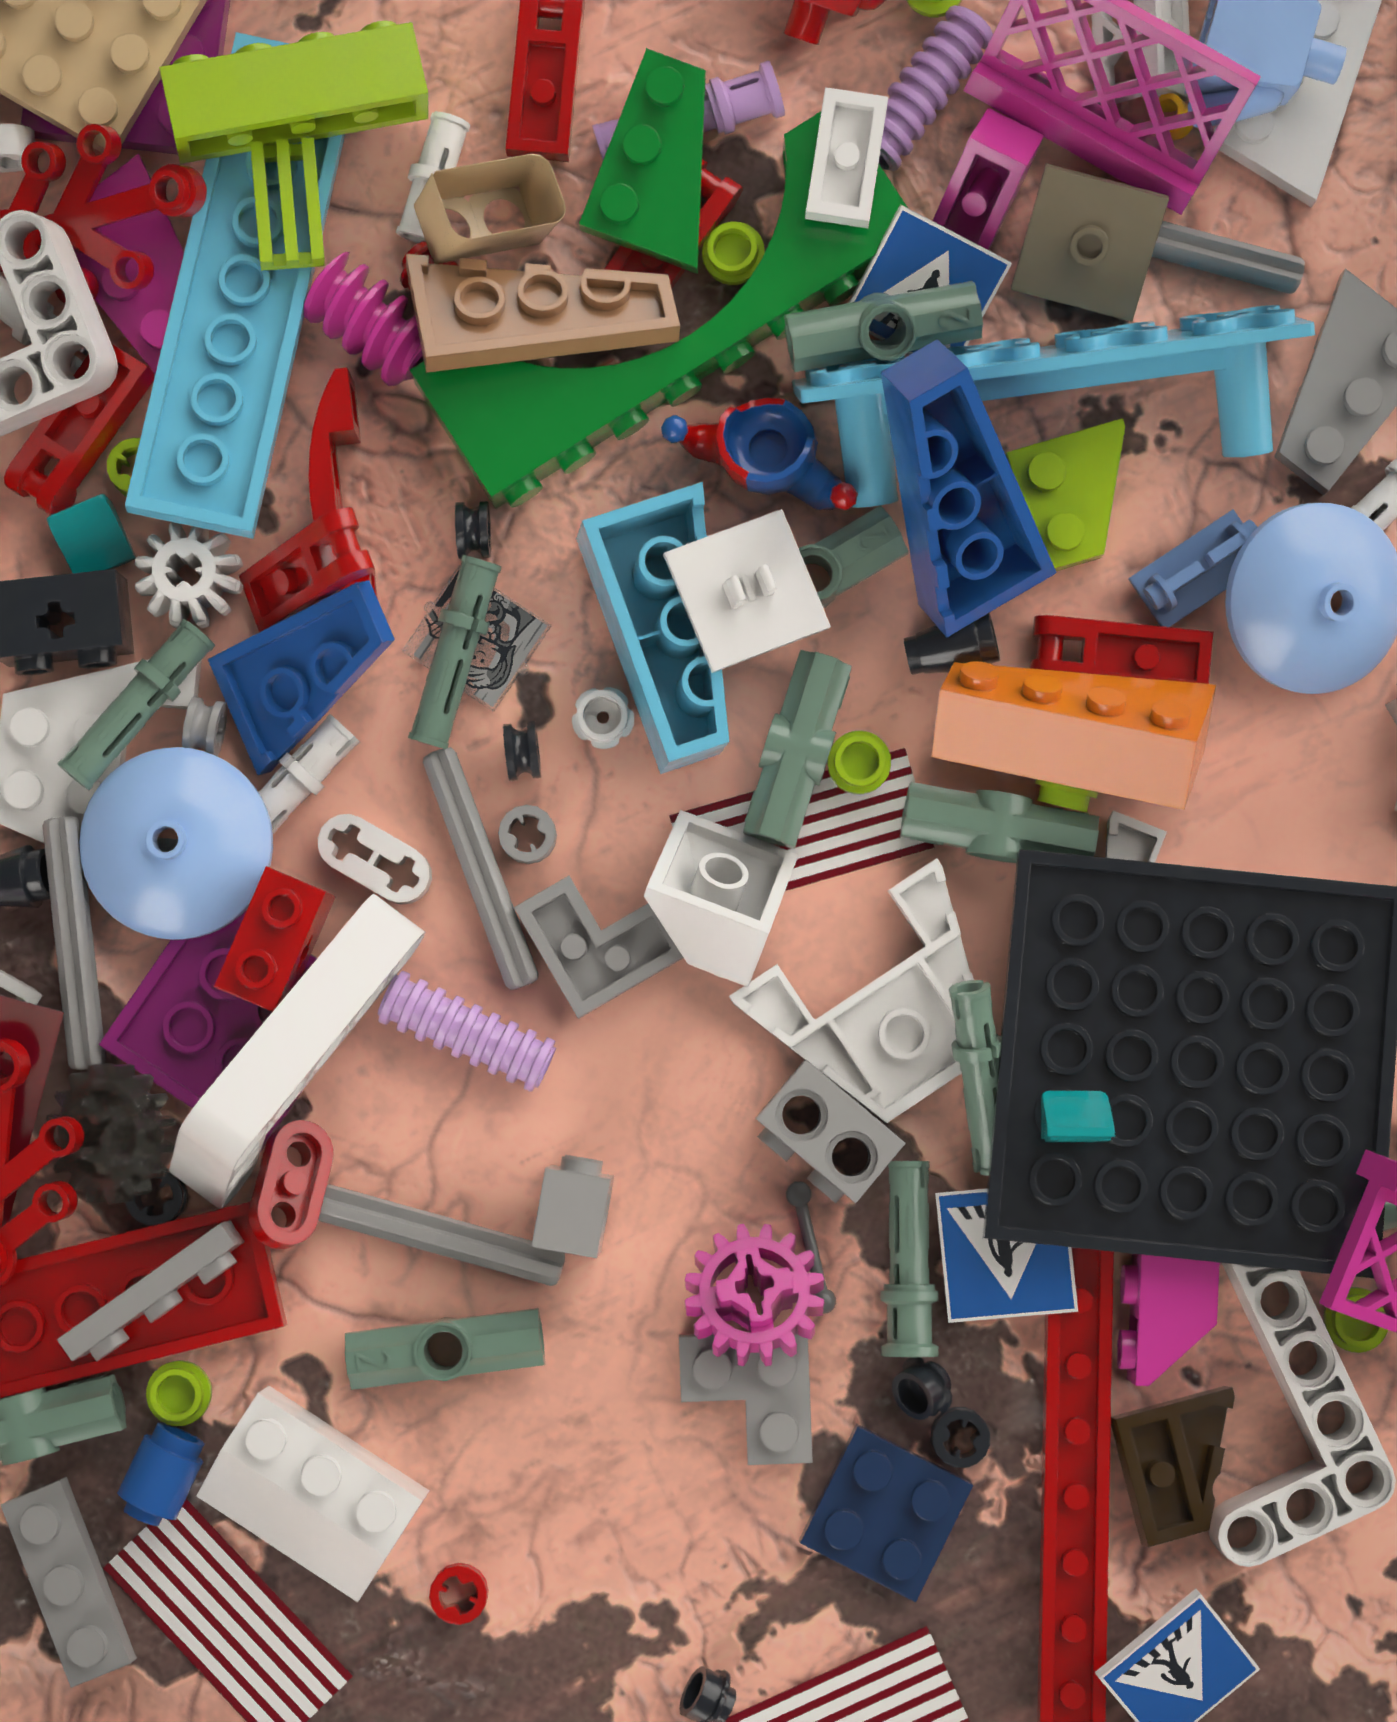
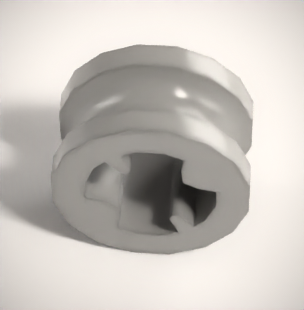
M193 697L191 699L184 720L182 748H201L207 753L218 757L226 730V702L216 701L213 706H207L200 697Z
M523 805L515 807L506 813L500 822L498 832L500 845L509 857L519 863L533 864L540 862L548 857L555 847L557 839L555 824L548 813L537 806ZM527 817L539 820L537 829L542 835H545V840L538 849H536L534 844H530L531 852L517 850L518 839L513 834H510L511 828L517 821H520L525 826L524 818Z

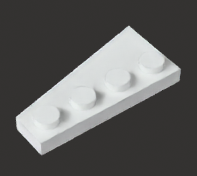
M1318 0L1321 4V12L1314 38L1347 48L1345 61L1336 83L1332 85L1303 76L1299 89L1286 105L1278 106L1273 112L1235 122L1219 151L1312 208L1317 200L1382 0Z

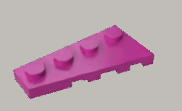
M135 155L98 184L90 202L150 184L151 177L140 155ZM159 210L96 229L127 250L141 251L151 258L154 265V276L151 283L143 289H124L117 286L112 280L108 268L73 247L80 267L91 270L97 277L99 291L95 300L155 374L184 255L183 248L169 217L162 214ZM133 258L127 262L125 268L126 275L130 281L135 280L139 272L138 264Z

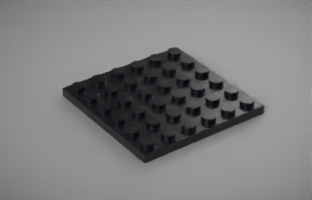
M1019 849L1016 861L1001 1028L1002 1045L995 1095L983 1238L1331 1274L1369 1182L1368 1179L1356 1174L1364 1152L1367 1149L1389 1158L1397 1051V886ZM1102 1091L1106 1093L1113 1117L1115 1137H1112L1107 1142H1045V1139H1041V1096L1043 1092ZM1385 1205L1375 1227L1379 1241L1383 1240ZM1371 1266L1357 1273L1355 1277L1374 1279Z

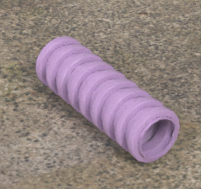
M951 6L946 11L945 17L947 21H940L935 26V37L929 36L924 40L922 45L924 52L919 51L912 56L911 64L913 67H905L900 72L899 78L901 83L894 82L888 88L889 98L878 162L882 169L898 170L902 163L900 155L910 154L913 150L912 140H920L925 133L923 125H931L935 121L937 116L935 109L941 110L947 105L948 98L946 94H955L960 86L958 79H966L971 73L970 64H977L983 56L981 48H987L993 33L987 22L974 11L962 6Z
M401 971L399 975L396 974L378 1009V1021L387 1025L390 1021L397 1023V1031L406 1033L408 1029L416 1032L415 1039L423 1042L428 1037L434 1040L433 1047L442 1050L444 1046L452 1048V1056L460 1058L462 1054L470 1057L469 1064L477 1067L482 1062L488 1065L487 1072L496 1075L498 1071L507 1074L506 1081L510 1083H515L517 1079L525 1082V1090L532 1092L535 1087H539L555 1053V1040L547 1037L542 1042L536 1039L537 1032L531 1029L526 1034L518 1031V1023L510 1021L508 1025L500 1022L501 1016L494 1012L489 1017L483 1015V1007L474 1004L470 1009L464 1006V998L455 996L451 1000L446 997L447 991L440 987L435 992L428 989L429 983L427 981L419 979L417 983L410 981V974L405 971Z

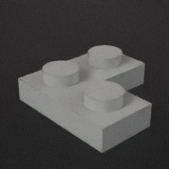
M570 876L565 877L514 907L578 1019L684 958L649 904L642 906L601 930Z
M695 1334L679 1335L681 1402L745 1400L748 1465L813 1463L807 1338H803L798 1334L794 1336L797 1344V1354L793 1357L784 1353L780 1347L774 1349L772 1365L765 1367L759 1353H750L745 1366L738 1365L736 1349L731 1347L720 1357L715 1356L712 1347L715 1337L713 1334L699 1340Z

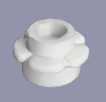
M606 687L603 690L592 688L582 693L575 703L577 712L572 716V726L581 740L591 741L592 746L598 749H609L617 746L622 736L627 737L631 733L634 726V712L628 709V698L620 690L612 687ZM600 712L608 713V722L604 724L599 723L597 715Z

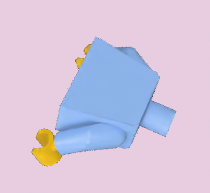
M1318 0L1209 1L1199 41L1261 76L1236 122L1273 112L1278 106L1286 105L1299 89L1303 76L1332 85L1336 83L1345 61L1347 48L1314 38L1321 12V4ZM1216 75L1197 79L1206 108L1231 103L1239 88ZM1167 93L1158 98L1163 112L1178 110V115L1193 111L1190 101L1185 103L1176 94ZM1222 119L1211 121L1212 126L1219 125ZM1197 124L1169 130L1172 140L1182 139L1189 134L1193 126L1198 128Z

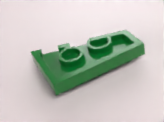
M646 48L580 219V231L698 274L706 70Z

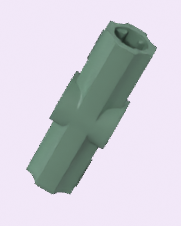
M973 281L896 295L872 293L864 296L857 302L784 315L787 348L794 372L870 358H877L881 361H893L903 357L908 351L923 348L936 339L943 345L982 338L983 327L981 303ZM884 312L895 313L898 318L895 332L884 340L871 339L869 337V326L872 320Z
M881 505L821 541L799 548L805 565L817 564L823 567L829 574L830 584L824 590L817 592L823 608H826L833 602L836 596L909 553L901 532L892 517Z
M800 650L780 714L775 713L759 763V767L763 769L745 818L744 834L777 846L795 849L814 786H820L827 765L829 752L836 732L832 731L850 680L851 665L819 652Z
M910 782L903 809L900 837L935 845L966 849L965 853L968 855L1008 863H1016L1019 849L1094 856L1099 834V816L1089 815V813L1063 810L1064 808L1032 804L1033 800L1031 798L1007 792L977 790L975 794Z
M539 1308L465 1318L444 1317L433 1322L345 1333V1361L351 1390L432 1379L448 1381L464 1375L545 1365L544 1338ZM449 1332L460 1340L463 1350L462 1357L457 1364L444 1366L434 1361L429 1352V1341L433 1334Z
M112 1374L104 1377L102 1375L46 1391V1387L0 1398V1461H2V1465L45 1456L59 1451V1446L127 1428L125 1401L122 1389L118 1385L115 1375Z

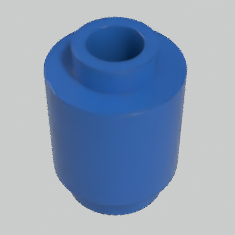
M157 1423L152 1435H144L117 1492L127 1502L124 1512L143 1523L153 1526H159L162 1518L176 1520L203 1464V1460L199 1455L204 1447V1442L180 1428L165 1423Z

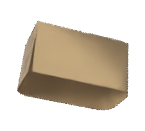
M527 154L437 170L434 174L431 173L421 194L414 203V209L434 264L538 245L561 221L566 212L565 202L553 168L544 157L537 154ZM472 195L469 199V202L464 198V196ZM497 199H504L514 203L523 214L525 227L492 234L484 222L486 206L491 201ZM445 209L455 211L465 219L470 230L469 238L460 236L453 230Z

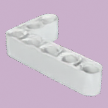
M24 210L10 212L0 219V265L32 342L31 345L0 358V437L102 393L111 386L118 370L115 351L68 235L55 222ZM38 229L42 239L41 247L36 255L26 259L23 251L24 240L30 232ZM62 288L66 298L65 308L59 316L51 319L47 312L48 298L54 291ZM85 347L90 358L89 368L83 376L75 379L70 368L71 358L76 351ZM28 372L32 380V392L26 401L19 404L14 393L15 383L21 375Z
M375 894L371 895L190 1111L179 1129L169 1172L218 1209L224 1208L238 1193L254 1170L266 1134L385 990L394 976L398 974L410 959L426 932Z
M1222 1263L1314 1458L1225 1500L1214 1509L1210 1530L1208 1531L1210 1540L1226 1558L1235 1564L1251 1567L1267 1562L1381 1508L1393 1495L1396 1479L1387 1455L1300 1272ZM1280 1281L1288 1289L1289 1303L1281 1314L1270 1317L1262 1309L1260 1302L1261 1294L1269 1284ZM1310 1341L1317 1352L1316 1364L1307 1374L1295 1375L1289 1365L1290 1352L1300 1342ZM1339 1401L1345 1412L1344 1423L1336 1432L1322 1434L1317 1424L1320 1409L1328 1402ZM1368 1461L1373 1471L1369 1487L1359 1493H1350L1345 1482L1346 1473L1356 1462ZM1310 1489L1315 1499L1314 1509L1311 1514L1302 1520H1290L1286 1510L1288 1499L1297 1490ZM1244 1516L1253 1517L1257 1526L1256 1536L1253 1541L1245 1547H1231L1227 1534L1232 1522Z

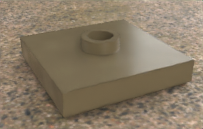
M1046 163L1011 290L1132 322L1169 196Z

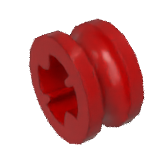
M455 1563L446 1566L438 1572L431 1584L429 1599L433 1611L440 1619L449 1624L462 1625L473 1621L481 1614L488 1600L489 1589L486 1578L479 1569L470 1564ZM452 1576H457L462 1584L472 1581L476 1586L478 1595H471L469 1601L475 1605L465 1611H461L457 1603H451L446 1606L442 1600L441 1592H447L449 1586L444 1584V1581Z

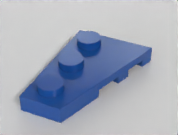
M370 581L356 582L208 659L257 775L270 773L280 763L279 760L301 741L395 640Z

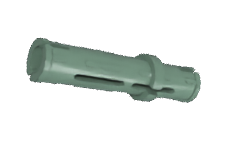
M462 555L460 569L448 609L441 608L438 621L443 622V626L426 678L419 708L408 738L439 748H448L452 727L466 686L480 634L487 635L490 623L485 621V617L498 574L502 568L501 566Z
M183 619L179 623L178 628L148 662L142 659L135 666L136 676L57 765L89 791L106 768L133 740L168 699L173 702L181 693L178 686L205 655L215 647V644L196 626Z
M969 980L956 983L948 989L954 1014L956 1040L952 1042L951 1047L953 1058L960 1063V1071L962 1072L963 1093L972 1145L973 1170L975 1173L980 1172L981 1175L988 1176L1002 1038L996 1034L990 983H983V980Z

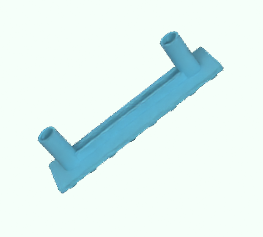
M1265 305L1227 312L1180 317V328L1167 330V326H1155L1154 321L1136 322L1107 328L1057 333L1054 335L1055 345L1040 347L1038 342L1030 343V338H1017L979 345L948 347L947 349L968 367L982 401L1214 370L1222 456L1248 457L1273 451L1266 342L1314 336L1315 325L1313 321L1295 317V309H1280V305ZM905 355L893 361H881L877 358H870L805 370L806 378L792 380L793 393L801 403L835 400L845 483L852 484L858 493L857 501L852 506L853 508L880 506L898 501L894 452L881 372L904 359Z

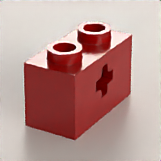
M266 866L214 987L273 1012L301 979L336 896Z

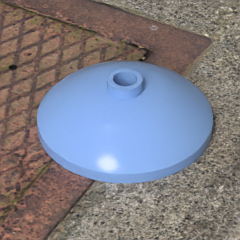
M1332 503L1300 504L1284 509L1269 517L1244 542L1233 562L1228 577L1225 599L1226 618L1231 638L1237 651L1247 665L1261 678L1279 688L1298 693H1330L1348 687L1369 674L1388 653L1397 636V552L1388 536L1374 521L1352 508ZM1339 591L1342 596V604L1339 610L1334 613L1331 609L1330 601L1333 594Z
M172 747L156 749L142 753L121 764L105 778L94 792L82 820L79 839L80 859L89 888L101 906L117 921L136 932L160 939L184 940L198 938L222 929L242 915L248 908L265 867H270L273 854L272 825L265 803L255 786L240 770L227 761L205 751L192 748ZM173 828L178 835V843L173 850L162 852L157 844L158 836L163 830Z

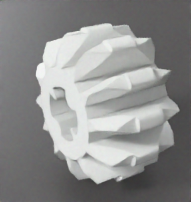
M171 522L168 529L171 541L165 544L157 535L151 534L148 536L147 542L157 552L155 557L137 556L135 558V566L145 573L151 574L136 582L135 589L141 596L154 595L148 604L147 610L155 617L164 615L169 611V623L174 628H178L179 623L183 619L187 621L190 611L196 625L200 628H206L209 626L210 621L207 608L213 606L223 616H227L231 612L229 604L221 598L223 592L230 594L242 593L243 584L239 580L226 575L242 568L243 562L237 554H225L231 541L224 533L221 532L209 539L208 529L192 526L187 538L183 527L179 523ZM186 564L190 568L195 569L201 576L199 581L193 586L183 581L177 574L180 568Z

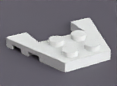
M202 660L178 686L181 691L178 697L173 702L167 699L161 707L187 709L191 699L198 697ZM139 662L3 694L0 717L1 825L44 843L42 825L45 820L73 816L78 817L82 825L84 813L94 792L111 772L125 763L127 746L106 768L89 791L69 776L57 763L78 743L98 717L136 676L137 673L134 668ZM159 837L157 839L158 847L162 852L173 850L178 843V839Z
M937 858L888 890V893L922 942L923 948L819 1018L814 1019L778 964L752 980L749 987L743 986L729 996L735 1006L804 1060L807 1059L831 1081L885 1123H888L962 1073L960 1071V1063L954 1060L951 1044L956 1040L954 1014L948 989L956 983L974 980L969 969L960 936L961 931L946 886L944 870Z

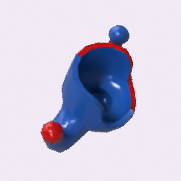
M763 398L749 401L735 408L730 406L720 416L719 423L687 425L685 419L673 415L666 418L661 427L664 439L671 443L679 442L694 458L721 465L733 482L749 492L765 495L787 492L816 510H833L836 508L848 510L856 504L858 493L854 486L841 482L838 476L834 475L815 457L818 441L815 436L814 427L804 412L786 399Z

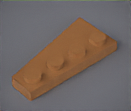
M406 254V270L426 373L679 341L680 322L668 274L586 268L582 276L558 274L551 270V265L525 263V271L487 268V260L460 258V266L429 264L428 255Z

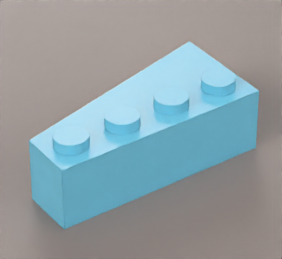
M703 482L582 520L576 537L660 774L720 755L730 742L722 670L711 673L663 556L664 552L708 536L706 535L704 517L705 499Z

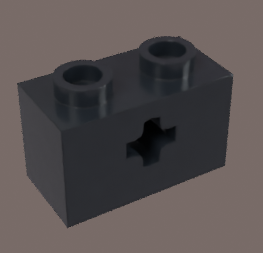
M116 569L0 581V662L8 667H15V674H47L54 671V662L78 660L80 668L111 667L117 665V656L134 654L128 582ZM65 612L75 620V624L65 626L63 637H59L50 630V625L59 624L61 622V613Z

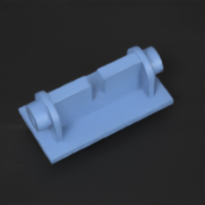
M1233 509L1131 576L1128 580L1158 624L1170 627L1226 590L1233 562L1242 545L1257 526L1250 519L1243 523Z

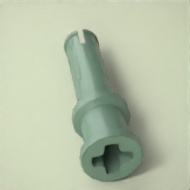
M891 1161L888 1164L890 1184L889 1284H884V1290L880 1291V1301L887 1304V1343L881 1346V1356L938 1357L939 1346L932 1343V1304L938 1301V1291H935V1284H929L928 1184L930 1162Z

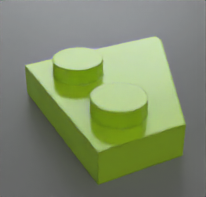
M1123 418L1006 453L1008 462L1056 571L1102 558L1104 555L1125 433Z

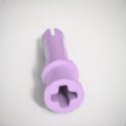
M770 61L760 63L758 71L724 82L719 77L709 79V83L706 84L704 132L717 129L718 133L724 132L726 135L735 131V125L768 114H772L775 118L785 116L783 100ZM619 119L592 125L602 160L605 157Z

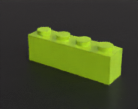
M377 21L366 25L361 31L335 36L329 32H315L302 37L296 43L273 47L266 43H253L241 47L234 54L211 58L202 54H191L178 58L172 65L159 67L180 164L250 152V141H263V146L276 145V140L288 139L289 144L301 142V138H314L316 140L428 119V89L412 22L396 24L392 21Z

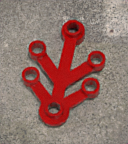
M89 124L78 134L77 149L81 157L54 213L42 217L61 226L68 235L73 247L108 268L111 278L117 286L124 289H143L151 283L154 276V265L151 258L144 252L127 250L96 229L159 210L164 215L173 217L193 216L201 210L207 196L206 184L202 175L194 168L184 165L167 164L160 167L153 174L150 184L90 202L107 165L119 157L122 143L119 134L112 127ZM101 133L105 138L106 146L103 153L97 156L93 150V141L96 135ZM36 141L30 143L24 149L21 164L26 174L9 209L0 210V219L8 213L18 210L37 214L50 182L59 179L66 168V157L59 146L53 143ZM43 151H46L50 157V165L42 173L38 167V158ZM173 178L178 184L179 191L175 200L170 202L166 196V186L168 181ZM38 229L30 232L24 240L23 251L26 259L36 255L41 247L42 239ZM133 258L138 264L139 272L136 279L130 281L126 275L125 268L127 262ZM81 267L92 297L95 300L99 291L97 277L91 270ZM62 288L55 291L57 297L65 303L64 291Z
M9 1038L0 1039V1057L5 1052L12 1057L14 1062V1070L10 1076L4 1074L0 1069V1287L6 1284L15 1272L17 1266L16 1249L49 1222H57L70 1217L75 1212L78 1204L77 1193L69 1183L53 1181L40 1186L33 1195L32 1205L2 1226L5 1199L55 1158L76 1153L84 1142V1130L76 1119L69 1116L58 1117L44 1123L39 1131V1137L9 1161L16 1087L25 1082L31 1067L30 1057L24 1046L18 1041ZM58 1125L64 1127L69 1134V1143L65 1149L59 1147L54 1140V1130ZM51 1190L60 1194L63 1200V1206L59 1213L52 1211L48 1206L47 1196Z

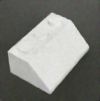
M267 1386L257 1393L225 1442L196 1496L358 1602L430 1490L271 1386Z

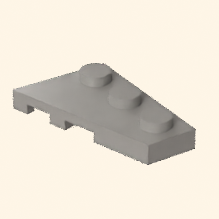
M1346 268L1341 273L1337 282L1331 306L1314 346V353L1303 383L1299 387L1274 456L1323 496L1331 489L1397 406V308Z

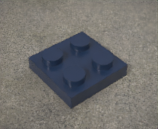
M856 1423L799 1538V1542L876 1583L917 1602L972 1490L973 1484L971 1481Z

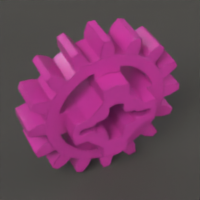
M739 1224L736 1233L737 1240L729 1243L724 1236L717 1233L713 1235L715 1250L713 1255L700 1250L694 1255L695 1266L701 1273L686 1274L685 1288L687 1291L696 1294L685 1300L686 1315L693 1317L702 1316L694 1324V1334L698 1340L712 1334L715 1336L712 1344L715 1356L720 1357L731 1347L736 1349L739 1366H745L750 1353H759L765 1367L771 1366L774 1349L780 1347L784 1353L793 1357L797 1354V1344L794 1336L798 1334L803 1338L812 1339L815 1335V1324L808 1316H823L824 1299L813 1294L824 1290V1277L822 1273H808L814 1266V1254L811 1250L798 1255L794 1254L796 1236L791 1232L779 1243L772 1240V1227L769 1224H764L759 1237H750L746 1226ZM761 1258L773 1261L783 1268L777 1269ZM734 1262L736 1263L735 1268L727 1279L716 1280L726 1267ZM748 1275L752 1276L754 1287H758V1292L763 1296L761 1315L757 1314L755 1303H751V1298L746 1293ZM793 1303H797L788 1319L774 1328L773 1322L780 1312L793 1309ZM733 1320L749 1332L735 1329L725 1321Z

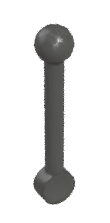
M794 1182L787 1188L786 1198L796 1208L805 1251L811 1250L814 1254V1266L811 1268L810 1273H822L824 1277L807 1204L811 1199V1189L804 1182ZM824 1277V1290L813 1295L824 1299L823 1314H827L835 1308L836 1297L831 1290L827 1289Z

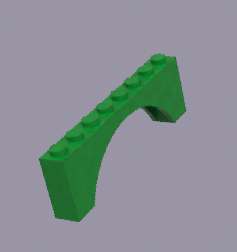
M821 111L785 133L782 153L785 176L783 202L774 234L761 261L734 298L711 320L690 335L662 350L623 363L592 368H556L516 361L426 373L423 361L410 369L418 390L494 508L497 509L507 502L512 508L527 502L542 490L543 486L540 481L560 468L564 474L579 469L596 455L593 448L615 435L617 440H623L633 435L649 422L647 413L668 401L671 407L685 402L702 388L700 380L719 368L724 373H729L739 368L756 353L753 346L774 334L777 340L785 338L784 315L812 310L824 301H827L829 306H835L852 296L859 283L858 280L862 278L871 259L876 254L900 204L907 207L879 163L868 228L805 219Z

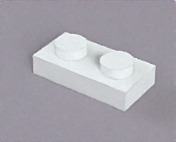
M825 87L805 219L868 228L888 104L887 96Z

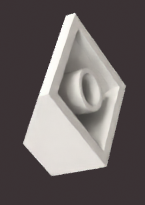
M680 810L647 885L644 898L689 965L749 987L798 854Z

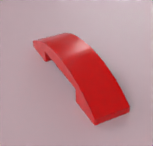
M348 367L334 369L321 397L312 429L308 475L313 521L330 511L343 508L336 446L361 443L355 382ZM375 570L362 578L351 581L342 587L340 591L356 582L370 581L378 599Z

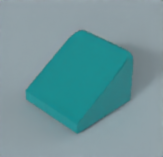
M105 494L92 497L46 519L72 573L114 569L136 558L113 502Z
M1102 1091L1043 1092L1041 1096V1139H1045V1142H1107L1112 1137H1115L1113 1117L1106 1093Z

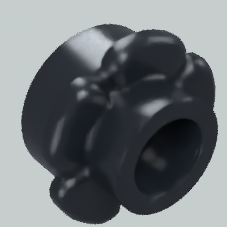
M910 1357L902 1365L903 1371L897 1374L892 1382V1392L898 1406L908 1416L918 1420H924L929 1416H936L939 1411L945 1413L952 1404L951 1380L946 1370L936 1362H925L921 1357Z
M704 1666L697 1668L684 1688L680 1700V1714L695 1722H725L731 1714L736 1701V1690L730 1687L731 1677L729 1672L719 1669L712 1671Z

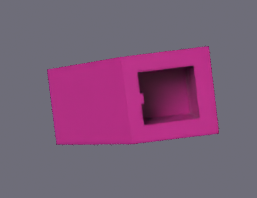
M1132 1254V1265H1122L1120 1300L1122 1304H1130L1129 1330L1120 1329L1118 1333L1117 1365L1119 1369H1127L1126 1379L1136 1386H1150L1217 1325L1220 1263Z

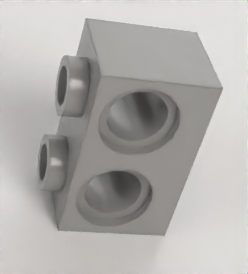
M807 1059L799 1065L755 1118L765 1126L757 1137L786 1162L794 1153H797L814 1168L806 1179L835 1203L844 1194L856 1203L906 1144ZM796 1096H806L812 1099L819 1110V1119L816 1126L811 1131L803 1134L791 1132L785 1126L782 1118L785 1104ZM845 1138L859 1139L865 1145L868 1152V1160L865 1167L854 1175L841 1174L834 1167L832 1161L834 1147Z
M565 1155L562 1156L560 1166L550 1165L545 1168L531 1247L592 1258L599 1256L602 1250L614 1175L601 1173L603 1161Z

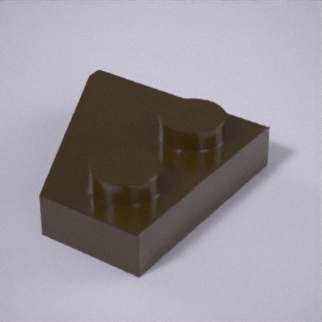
M1222 1386L1111 1417V1428L1141 1545L1151 1547L1210 1530L1215 1504L1213 1484L1221 1473L1225 1448L1220 1447L1227 1409H1233L1235 1395L1233 1387Z

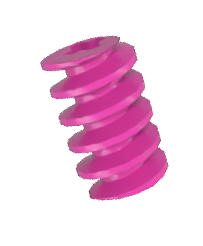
M350 252L340 254L323 269L312 284L304 303V317L310 323H320L323 321L322 330L330 339H338L343 336V349L350 355H357L362 352L361 362L368 370H377L382 367L381 379L386 385L396 386L403 381L413 379L410 369L423 362L424 358L415 315L407 321L402 317L408 304V298L402 295L386 305L383 299L388 290L389 283L383 279L367 289L363 285L370 271L369 267L364 263L348 274L344 269Z

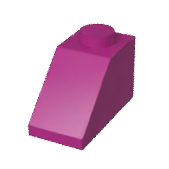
M988 108L967 141L932 221L989 250L1045 135Z

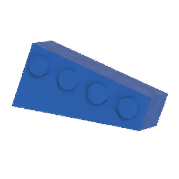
M936 339L883 370L881 378L918 605L946 637H949L1057 572L968 367Z

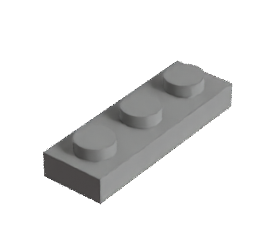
M231 1221L218 1224L58 1338V1342L71 1361L81 1358L88 1353H91L94 1359L99 1361L130 1339L123 1328L145 1314L149 1322L152 1323L181 1303L183 1299L177 1290L193 1278L199 1276L205 1285L233 1266L237 1261L231 1254V1251L245 1241Z
M67 1477L1 1504L70 1687L72 1688L131 1664L137 1657Z

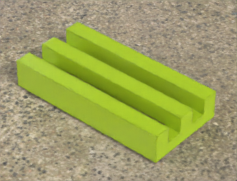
M301 138V144H289L288 139L276 140V145L263 146V141H250L261 271L325 266L314 138ZM303 160L311 252H298L290 161ZM271 162L278 163L285 253L273 254L265 166V163Z

